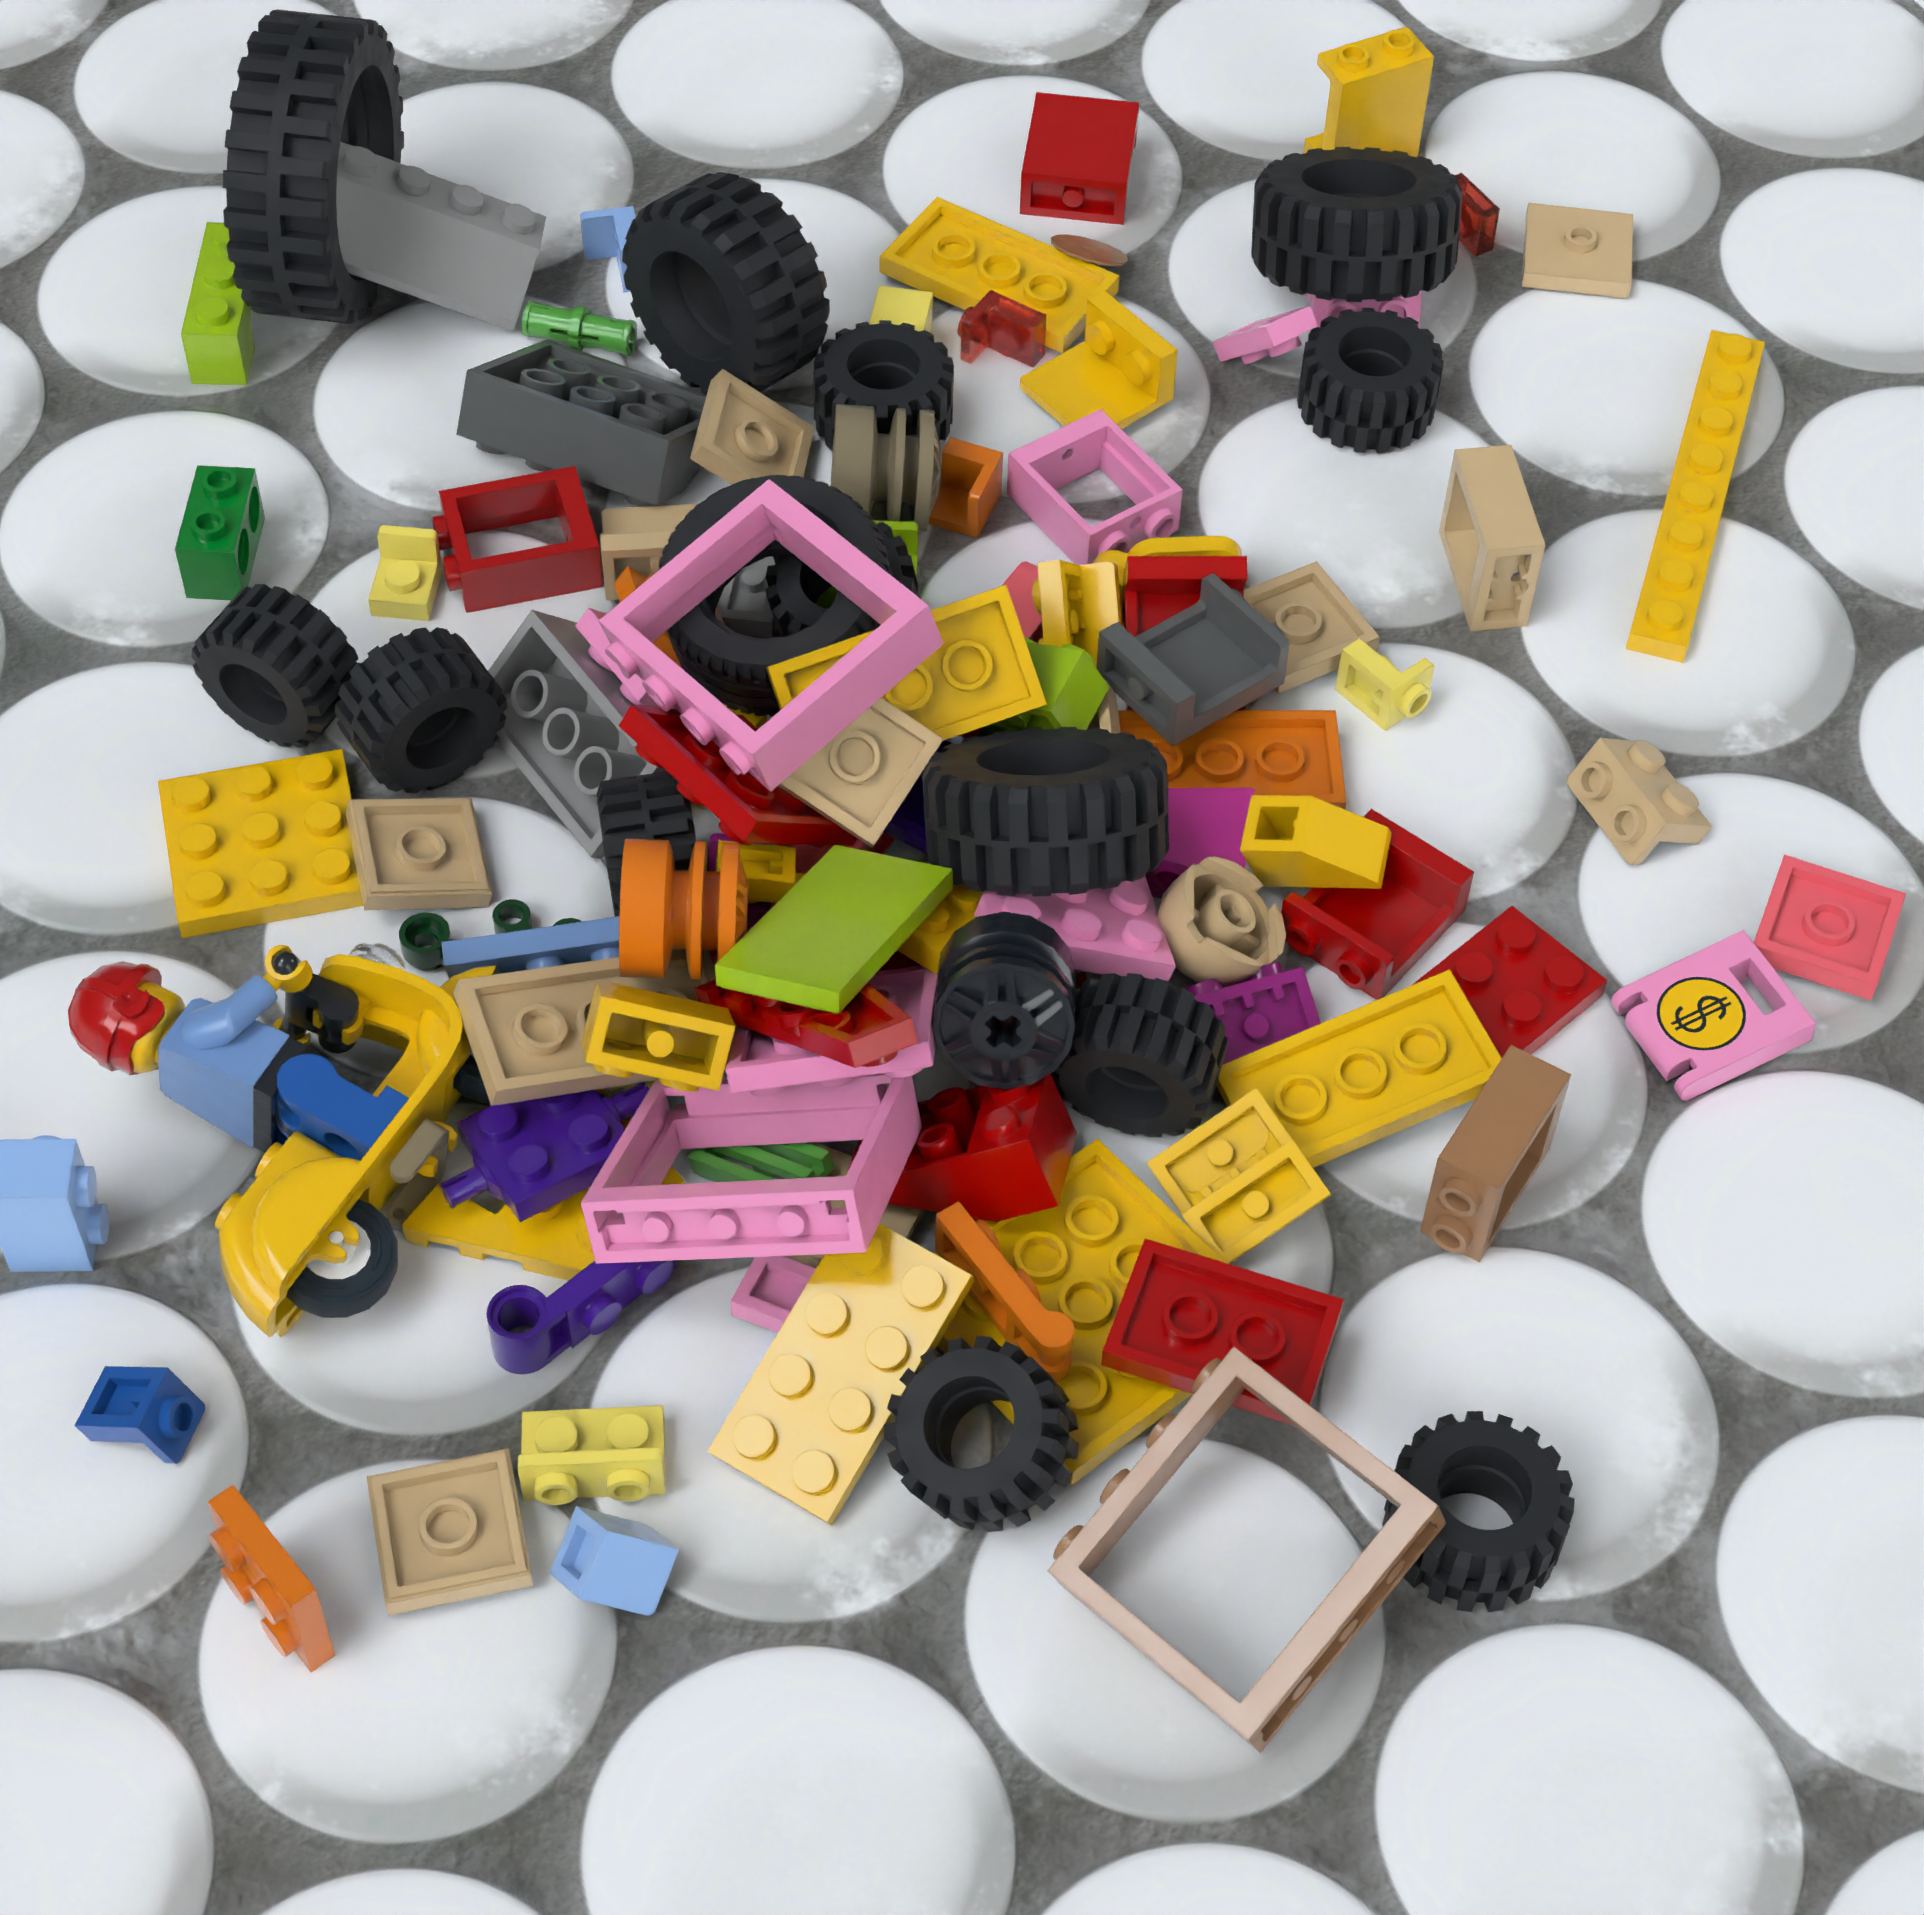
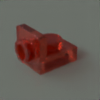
M1461 172L1454 175L1462 189L1459 241L1477 257L1493 250L1500 208Z
M990 290L975 307H968L959 321L957 334L961 337L960 359L972 364L988 347L1006 357L1013 358L1034 368L1045 355L1046 314Z

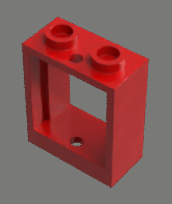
M575 466L438 491L442 515L432 516L433 530L437 532L440 551L446 549L450 551L451 556L442 557L449 592L460 590L466 613L603 587L600 546ZM559 517L566 542L478 559H472L465 534Z

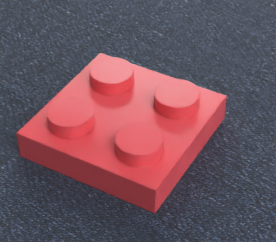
M1784 854L1754 944L1776 970L1871 1001L1880 979L1906 893Z

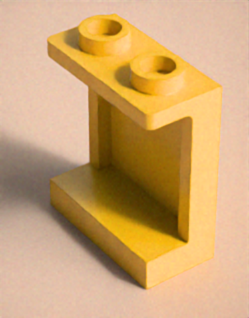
M1402 27L1318 54L1317 65L1330 80L1324 133L1305 138L1303 154L1307 153L1308 150L1318 148L1332 150L1335 147H1350L1351 149L1371 147L1380 148V151L1392 152L1396 150L1407 152L1409 156L1418 157L1434 56L1409 28Z

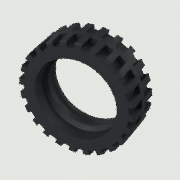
M276 9L272 10L269 15H265L258 22V31H253L247 41L248 55L240 60L237 70L239 83L237 91H232L229 107L232 111L230 130H226L225 147L228 148L227 170H223V188L226 189L227 207L223 210L224 226L229 229L230 240L226 246L228 259L235 264L232 276L236 287L242 289L241 298L247 306H251L253 312L355 324L368 314V307H372L378 298V283L350 274L346 270L339 244L336 208L340 141L352 146L364 147L376 155L401 163V150L404 148L401 115L404 111L403 97L399 96L398 85L401 80L399 67L393 64L395 51L391 41H387L388 33L375 20Z

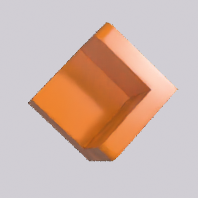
M950 437L942 451L941 486L939 487L938 499L934 504L928 524L978 538L1002 493L1003 452Z

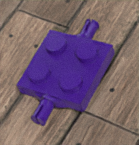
M641 1082L611 1098L605 1097L596 1090L489 1106L457 1122L456 1125L461 1141L473 1156L474 1167L439 1183L446 1202L453 1209L457 1205L487 1190L495 1197L505 1201L519 1222H522L587 1189L594 1182L625 1131L621 1122L634 1116L650 1089L645 1085V1082Z

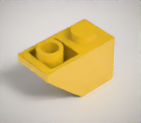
M1251 795L1240 852L1256 878L1266 887L1381 889L1392 833L1384 825L1313 796Z

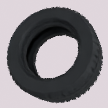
M768 475L750 478L711 494L706 500L690 510L684 517L685 519L680 521L675 527L676 530L671 533L668 539L669 543L665 545L662 551L663 556L659 560L660 570L764 482L770 479L893 577L884 540L879 533L876 523L872 521V517L866 511H863V507L857 501H853L851 496L841 493V490L834 486H829L828 483L800 476ZM777 540L769 544L667 630L673 650L678 657L682 669L722 704L727 705V708L733 710L740 709L742 713L748 715L754 713L755 716L769 715L773 717L780 711L766 667L875 630L881 625L839 590L833 605L815 624L790 636L759 639L735 633L716 619L715 610L724 587L743 568L766 557L793 554Z

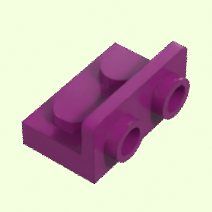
M1280 962L1264 965L1260 968L1261 971L1243 983L1223 988L1220 981L1211 979L1185 988L1195 995L1194 998L1197 1001L1207 1003L1215 1011L1213 1017L1222 1020L1226 1028L1224 1036L1228 1038V1048L1223 1064L1321 1024L1303 966L1283 972Z

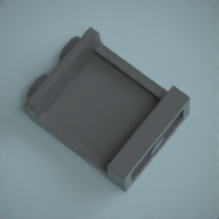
M1212 573L1202 579L1200 599L1196 604L1136 637L1119 622L1100 631L1096 669L1123 701L1168 743L1174 746L1284 684L1290 644L1283 631L1277 625L1269 623L1246 602L1240 592L1230 588Z

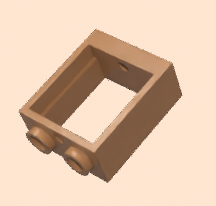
M1510 1045L1437 1159L1420 1228L1421 1233L1431 1237L1440 1247L1447 1251L1462 1253L1477 1262L1481 1261L1550 1150L1572 1074Z

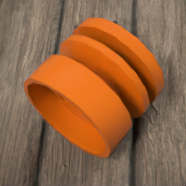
M625 839L619 915L620 977L665 978L669 969L672 950L685 949L690 978L702 980L704 950L718 951L719 961L747 933L749 880H747L740 856V843L723 842L721 872H708L707 842H695L688 871L675 870L673 850L669 840Z

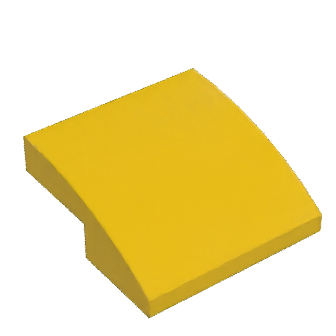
M1257 1088L1146 1162L1189 1228L1228 1264L1233 1263L1331 1196L1329 1190Z

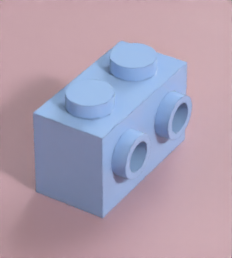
M42 1135L33 1139L0 1140V1246L10 1272L93 1271L97 1244H106L108 1239L109 1212L105 1203L98 1204L95 1169L93 1166H85L76 1139H61L56 1136Z

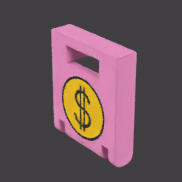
M1744 930L1622 987L1611 999V1005L1619 1015L1627 1014L1624 1025L1667 1082L1683 1074L1674 1085L1675 1092L1683 1101L1690 1100L1812 1041L1816 1022ZM1747 976L1774 1011L1764 1015L1742 986ZM1689 1065H1691L1693 1070L1689 1071Z

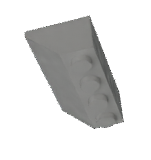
M340 141L336 208L339 244L347 272L513 331L540 250L546 216L535 213L523 205L511 204L483 194L471 186L459 185L428 174L419 167L406 166L376 155L364 147L352 146Z
M531 610L488 670L502 688V693L506 697L508 708L503 712L507 717L505 726L496 733L499 737L497 742L589 856L599 859L605 856L596 797L600 781L659 773L666 770L644 760L635 750L637 743L619 727L629 707L634 704L621 693L619 687L622 685V682L616 674L599 665L589 655L588 649L591 645L575 627L577 622Z

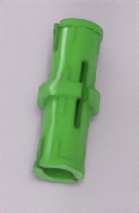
M529 301L523 312L522 333L528 337L534 336L568 343L569 347L580 351L585 346L630 356L636 344L637 323L634 320H623L592 314L588 307L577 305L572 310Z

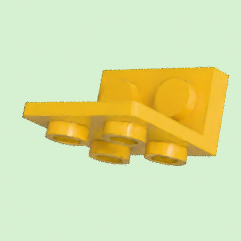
M1103 290L1087 299L1085 341L1021 376L1020 389L1063 426L1101 409L1123 429L1173 400L1178 350Z

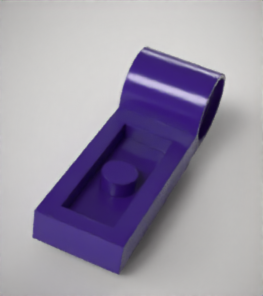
M676 1260L596 1264L593 1261L548 1297L536 1288L527 1285H513L500 1290L490 1300L486 1313L493 1355L496 1362L504 1370L514 1374H530L542 1369L570 1346L574 1348L590 1334L598 1335L606 1331L616 1321L621 1310L641 1294H650L658 1290L668 1280L673 1269L676 1268ZM520 1326L533 1327L525 1333L515 1334L509 1332Z

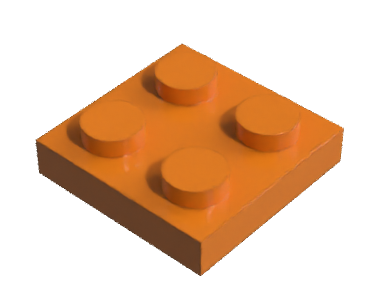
M231 1485L210 1499L208 1504L217 1529L210 1533L208 1537L215 1551L225 1564L220 1569L225 1582L243 1605H246L253 1599L266 1616L260 1621L261 1626L277 1651L284 1658L295 1652L308 1670L313 1672L336 1656L316 1588L234 1485Z

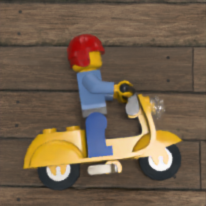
M361 943L356 945L349 955L337 954L326 958L319 975L314 974L308 961H301L289 946L276 945L269 950L265 957L267 972L262 977L254 974L231 996L215 1003L203 998H196L191 1000L186 1007L180 996L161 987L162 976L158 969L148 964L136 965L124 961L99 967L90 976L82 979L75 989L68 1008V1018L71 1035L81 1050L95 1059L100 1066L111 1072L121 1070L131 1076L159 1069L160 1090L165 1096L245 1145L265 1153L257 1166L256 1180L244 1195L236 1192L225 1202L216 1218L215 1228L219 1230L221 1266L231 1295L247 1318L269 1338L275 1333L280 1338L283 1337L303 1311L322 1318H347L370 1309L388 1292L398 1267V1241L392 1227L402 1229L403 1222L437 1184L441 1182L445 1173L447 1151L453 1152L457 1147L458 1134L451 1126L445 1124L454 1104L461 1095L483 1104H490L463 1026L460 1009L453 997V992L458 979L497 974V965L472 968L452 976L438 987L422 977L405 971V963L402 957L395 950L381 943L374 945ZM278 989L284 991V1017L277 1019L273 1027L256 1021L255 1019L278 999L276 991ZM310 1032L318 1035L319 1044L323 1049L330 1053L340 1054L349 1051L360 1037L402 1050L404 1054L376 1091L370 1094L338 1076L334 1065L326 1058L315 1054H307V1047L311 1038ZM408 1182L388 1208L386 1218L380 1211L401 1183Z

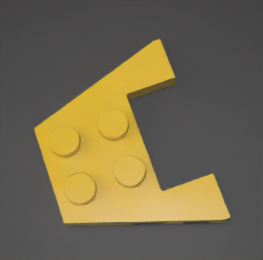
M604 1088L596 1090L605 1097L611 1098ZM630 1118L621 1122L624 1129H626L631 1121ZM671 1166L661 1185L685 1184V1181ZM438 1183L403 1222L404 1238L412 1244L428 1247L430 1241L459 1248L460 1255L483 1261L488 1255L521 1262L525 1271L569 1281L595 1261L581 1206V1201L590 1187L519 1222L507 1204L497 1214H493L470 1199L452 1209L449 1203L446 1202Z

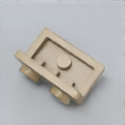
M1599 738L1568 776L1567 785L1624 860L1631 865H1640L1660 841L1698 844L1713 826L1698 809L1699 801L1693 792L1679 784L1664 766L1666 760L1663 754L1655 746L1644 740L1630 741Z

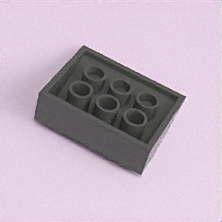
M546 339L467 370L456 435L475 441L476 447L484 452L499 455L509 453L526 459L525 464L534 470L544 472L575 466L582 487L594 490L610 489L626 495L625 500L635 506H658L681 494L702 467L691 460L690 456L707 395Z

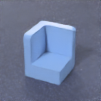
M576 1506L550 1574L581 1600L650 1616L657 1608L680 1549L646 1524Z

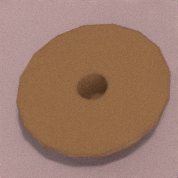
M1068 234L1051 237V244L1059 251L1096 266L1097 264L1122 266L1128 261L1127 256L1120 250L1094 239Z

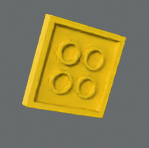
M342 749L158 781L177 921L182 938L363 906L346 817L348 801L352 798Z

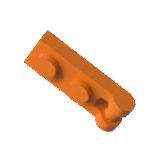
M959 1201L937 1213L935 1252L938 1256L973 1276L975 1282L968 1292L1007 1342L1019 1347L1028 1357L1031 1356L1056 1382L1066 1378L1072 1366L1071 1348L1074 1344L1075 1333L1072 1320L1064 1313L1047 1311L1041 1304L1039 1291L1031 1277L1023 1269L1018 1268L1014 1270L1001 1254L1000 1245L994 1232L985 1221L979 1219L975 1222Z

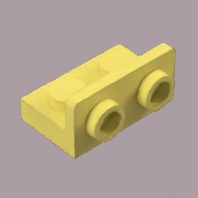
M663 1405L522 1412L521 1454L518 1456V1475L523 1501L538 1500L548 1505H563L574 1501L576 1498L610 1497L617 1501L631 1502L641 1500L647 1495L666 1494L665 1419Z

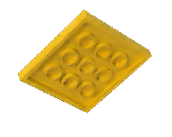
M1098 1138L1071 1157L1058 1207L998 1222L983 1220L994 1232L1000 1245L1001 1254L1014 1270L1021 1268L1031 1277L1039 1291L1041 1304L1045 1309L1066 1314L1074 1324L1075 1333L1074 1344L1071 1348V1370L1066 1378L1057 1382L1070 1400L1066 1405L1076 1414L1079 1428L1069 1432V1435L1079 1443L1077 1459H1065L1063 1464L1072 1473L1068 1482L1071 1486L1192 1395L1179 1389L1101 1365L1104 1345L1144 1239L1146 1238L1224 1262ZM969 1293L938 1343V1346L945 1354L948 1353L947 1341L960 1337L972 1348H974L976 1336L992 1337L1001 1347L1006 1341ZM991 1401L1014 1425V1411L1011 1402Z

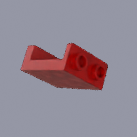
M1036 92L1021 172L1019 214L1124 225L1128 181L1133 149H1135L1137 140L1139 102Z
M1127 556L1123 572L1124 628L1136 637L1196 604L1200 599L1202 579L1212 573L1230 588L1236 589L1244 597V587L1248 579L1247 556ZM1126 703V710H1133V709ZM1247 705L1241 707L1238 710H1245Z
M1370 809L1363 817L1388 827L1392 833L1381 889L1313 887L1303 898L1292 892L1283 900L1281 913L1286 931L1285 942L1293 951L1302 956L1312 958L1337 974L1349 987L1360 989L1378 1000L1385 997L1466 910L1474 871L1375 810Z

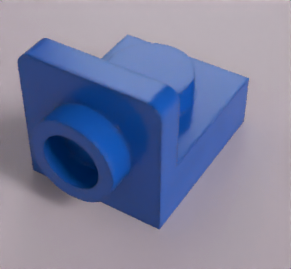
M105 1366L74 1426L90 1441L144 1443L164 1463L178 1464L205 1412V1404L168 1367Z

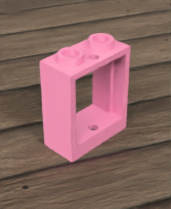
M1101 409L1008 454L1007 495L1074 564H1092L1098 554L1107 550H1118L1128 553L1134 545L1143 540L1169 537L1179 529L1183 489ZM1101 469L1136 505L1091 527L1056 490L1095 470Z

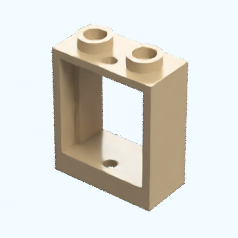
M1512 445L1455 449L1439 534L1469 630L1471 632L1526 627L1544 554L1545 542Z

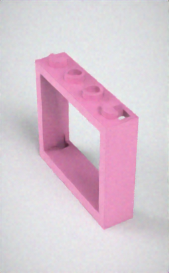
M770 479L764 482L598 621L611 644L605 649V653L617 663L626 678L630 679L634 674H637L643 680L642 685L648 695L662 710L667 712L672 707L677 709L681 713L680 718L685 727L701 744L706 745L712 740L721 748L719 750L720 755L737 775L749 772L769 791L774 790L944 644L927 603ZM777 540L881 625L763 726L754 731L652 642L769 544Z
M884 1073L859 1076L850 1083L838 1087H822L817 1082L792 1085L785 1091L771 1096H755L750 1091L730 1094L727 1078H722L719 1091L699 1087L698 1092H686L667 1087L660 1082H654L581 1201L596 1264L865 1253L922 1129L912 1076L889 1078ZM885 1084H889L887 1091ZM684 1095L686 1104H677L674 1111H670L667 1096ZM863 1140L846 1176L661 1185L681 1149ZM830 1200H845L846 1208H832Z

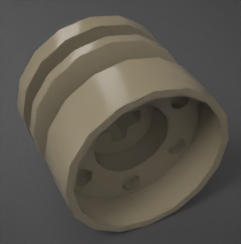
M836 404L831 486L841 490V493L851 496L853 501H857L863 507V511H866L870 516L874 502L885 503L887 521H900L901 504H911V522L918 524V531H927L930 514L938 499L941 466V443H939L935 427L934 410H919L916 435H905L906 409L897 408L892 419L890 432L886 434L878 433L874 406Z

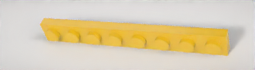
M1711 330L1627 641V650L1681 663L1684 662L1765 344L1764 341Z

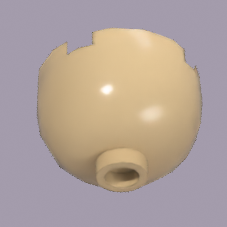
M1216 856L1207 857L1197 865L1192 864L1164 892L1157 917L1161 929L1166 935L1176 968L1197 983L1216 979L1222 983L1223 987L1245 982L1248 978L1261 971V967L1272 963L1283 953L1286 931L1282 913L1276 903L1267 908L1263 899L1256 893L1264 885L1255 875L1236 862Z

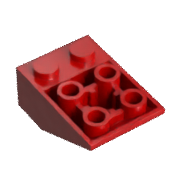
M1051 1074L1032 1085L1011 1089L977 1086L964 1090L960 1087H952L937 1093L931 1099L917 1102L922 1129L888 1204L941 1212L959 1201L972 1218L992 1222L1059 1206L1077 1132ZM858 1140L849 1168L863 1140Z

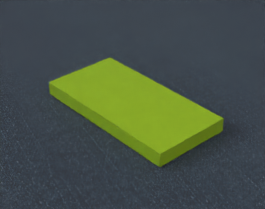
M834 845L715 964L716 986L838 1014L953 889V869Z

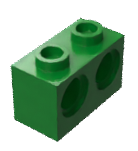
M197 465L175 546L186 598L232 600L241 589L249 585L265 520L255 468Z

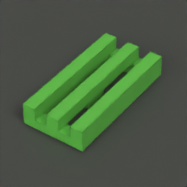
M810 1143L706 1148L704 1151L695 1148L687 1157L694 1173L716 1182L774 1180L771 1177L775 1175L785 1179L827 1177L835 1167L828 1150ZM726 1155L752 1165L754 1171L722 1158Z

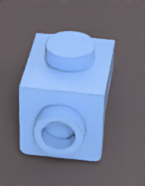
M634 207L582 212L580 214L585 259L595 260L617 257L623 292H631L625 288L623 275L627 265L622 262V254L627 241L625 239L632 220L636 218Z

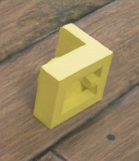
M381 525L377 534L380 561L368 599L371 616L429 621L443 571L437 532L433 529Z
M1359 638L1342 649L1335 690L1386 731L1405 717L1410 719L1417 716L1426 707L1431 698L1430 685L1435 665L1426 658H1423L1401 672L1394 667L1387 657L1378 654Z

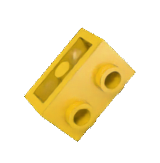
M597 979L581 1045L585 1062L592 1063L593 1068L599 1072L623 1078H630L633 1076V1073L660 1078L659 1082L661 1084L686 1092H698L699 1087L719 1091L735 1024L728 1008Z

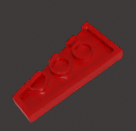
M716 979L694 987L698 1002L728 1008L735 1024L853 1068L859 1066L874 1067L893 1060L899 1050L918 1043L912 1018L868 983L838 1014L721 988V986H716Z

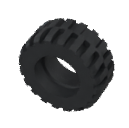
M1335 147L1332 150L1318 148L1308 150L1304 154L1292 153L1285 155L1283 160L1276 159L1269 163L1255 182L1251 257L1264 278L1268 277L1272 284L1278 287H1289L1290 292L1300 295L1308 293L1316 295V298L1332 300V298L1346 299V302H1362V300L1375 299L1377 302L1392 301L1393 297L1402 296L1409 298L1417 296L1422 290L1429 292L1437 288L1440 283L1445 282L1455 269L1458 256L1462 189L1454 174H1450L1448 168L1441 164L1434 165L1431 159L1422 156L1412 157L1407 152L1380 151V148L1365 147V149Z
M724 172L702 175L642 208L638 212L637 217L632 220L625 238L627 241L622 254V262L627 265L623 275L625 288L631 291L633 301L630 305L635 317H640L646 329L643 331L650 345H656L662 354L661 360L669 369H676L681 374L680 379L690 387H701V393L707 395L710 381L722 369L755 390L762 392L810 363L818 354L819 348L823 344L828 324L825 322L830 314V301L824 297V291L827 287L824 271H819L815 261L818 255L812 242L807 243L800 232V229L803 227L793 214L788 215L781 208L783 202L773 193H763L759 183L748 178L739 177V175Z
M1042 727L1025 728L1024 731L1010 732L1006 730L993 732L989 736H974L963 739L961 744L952 743L943 747L940 753L936 752L931 757L922 775L928 861L932 865L953 869V885L964 884L968 890L977 892L995 891L998 895L1007 896L1032 894L1033 897L1051 896L1054 893L1081 894L1096 888L1106 890L1118 887L1123 881L1134 882L1143 878L1146 872H1153L1159 867L1169 850L1167 762L1158 748L1154 747L1150 741L1144 738L1137 740L1132 734L1124 732L1115 734L1110 733L1107 729L1098 728L1082 730L1077 729V727H1059L1058 729H1042Z

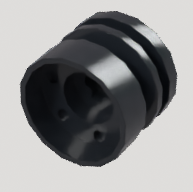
M1004 911L974 918L954 931L941 950L936 977L932 1030L938 1052L955 1073L980 1086L999 1089L1017 1088L1032 1085L1054 1072L1071 1050L1075 1030L1074 997L1076 992V972L1070 948L1052 927L1030 915Z

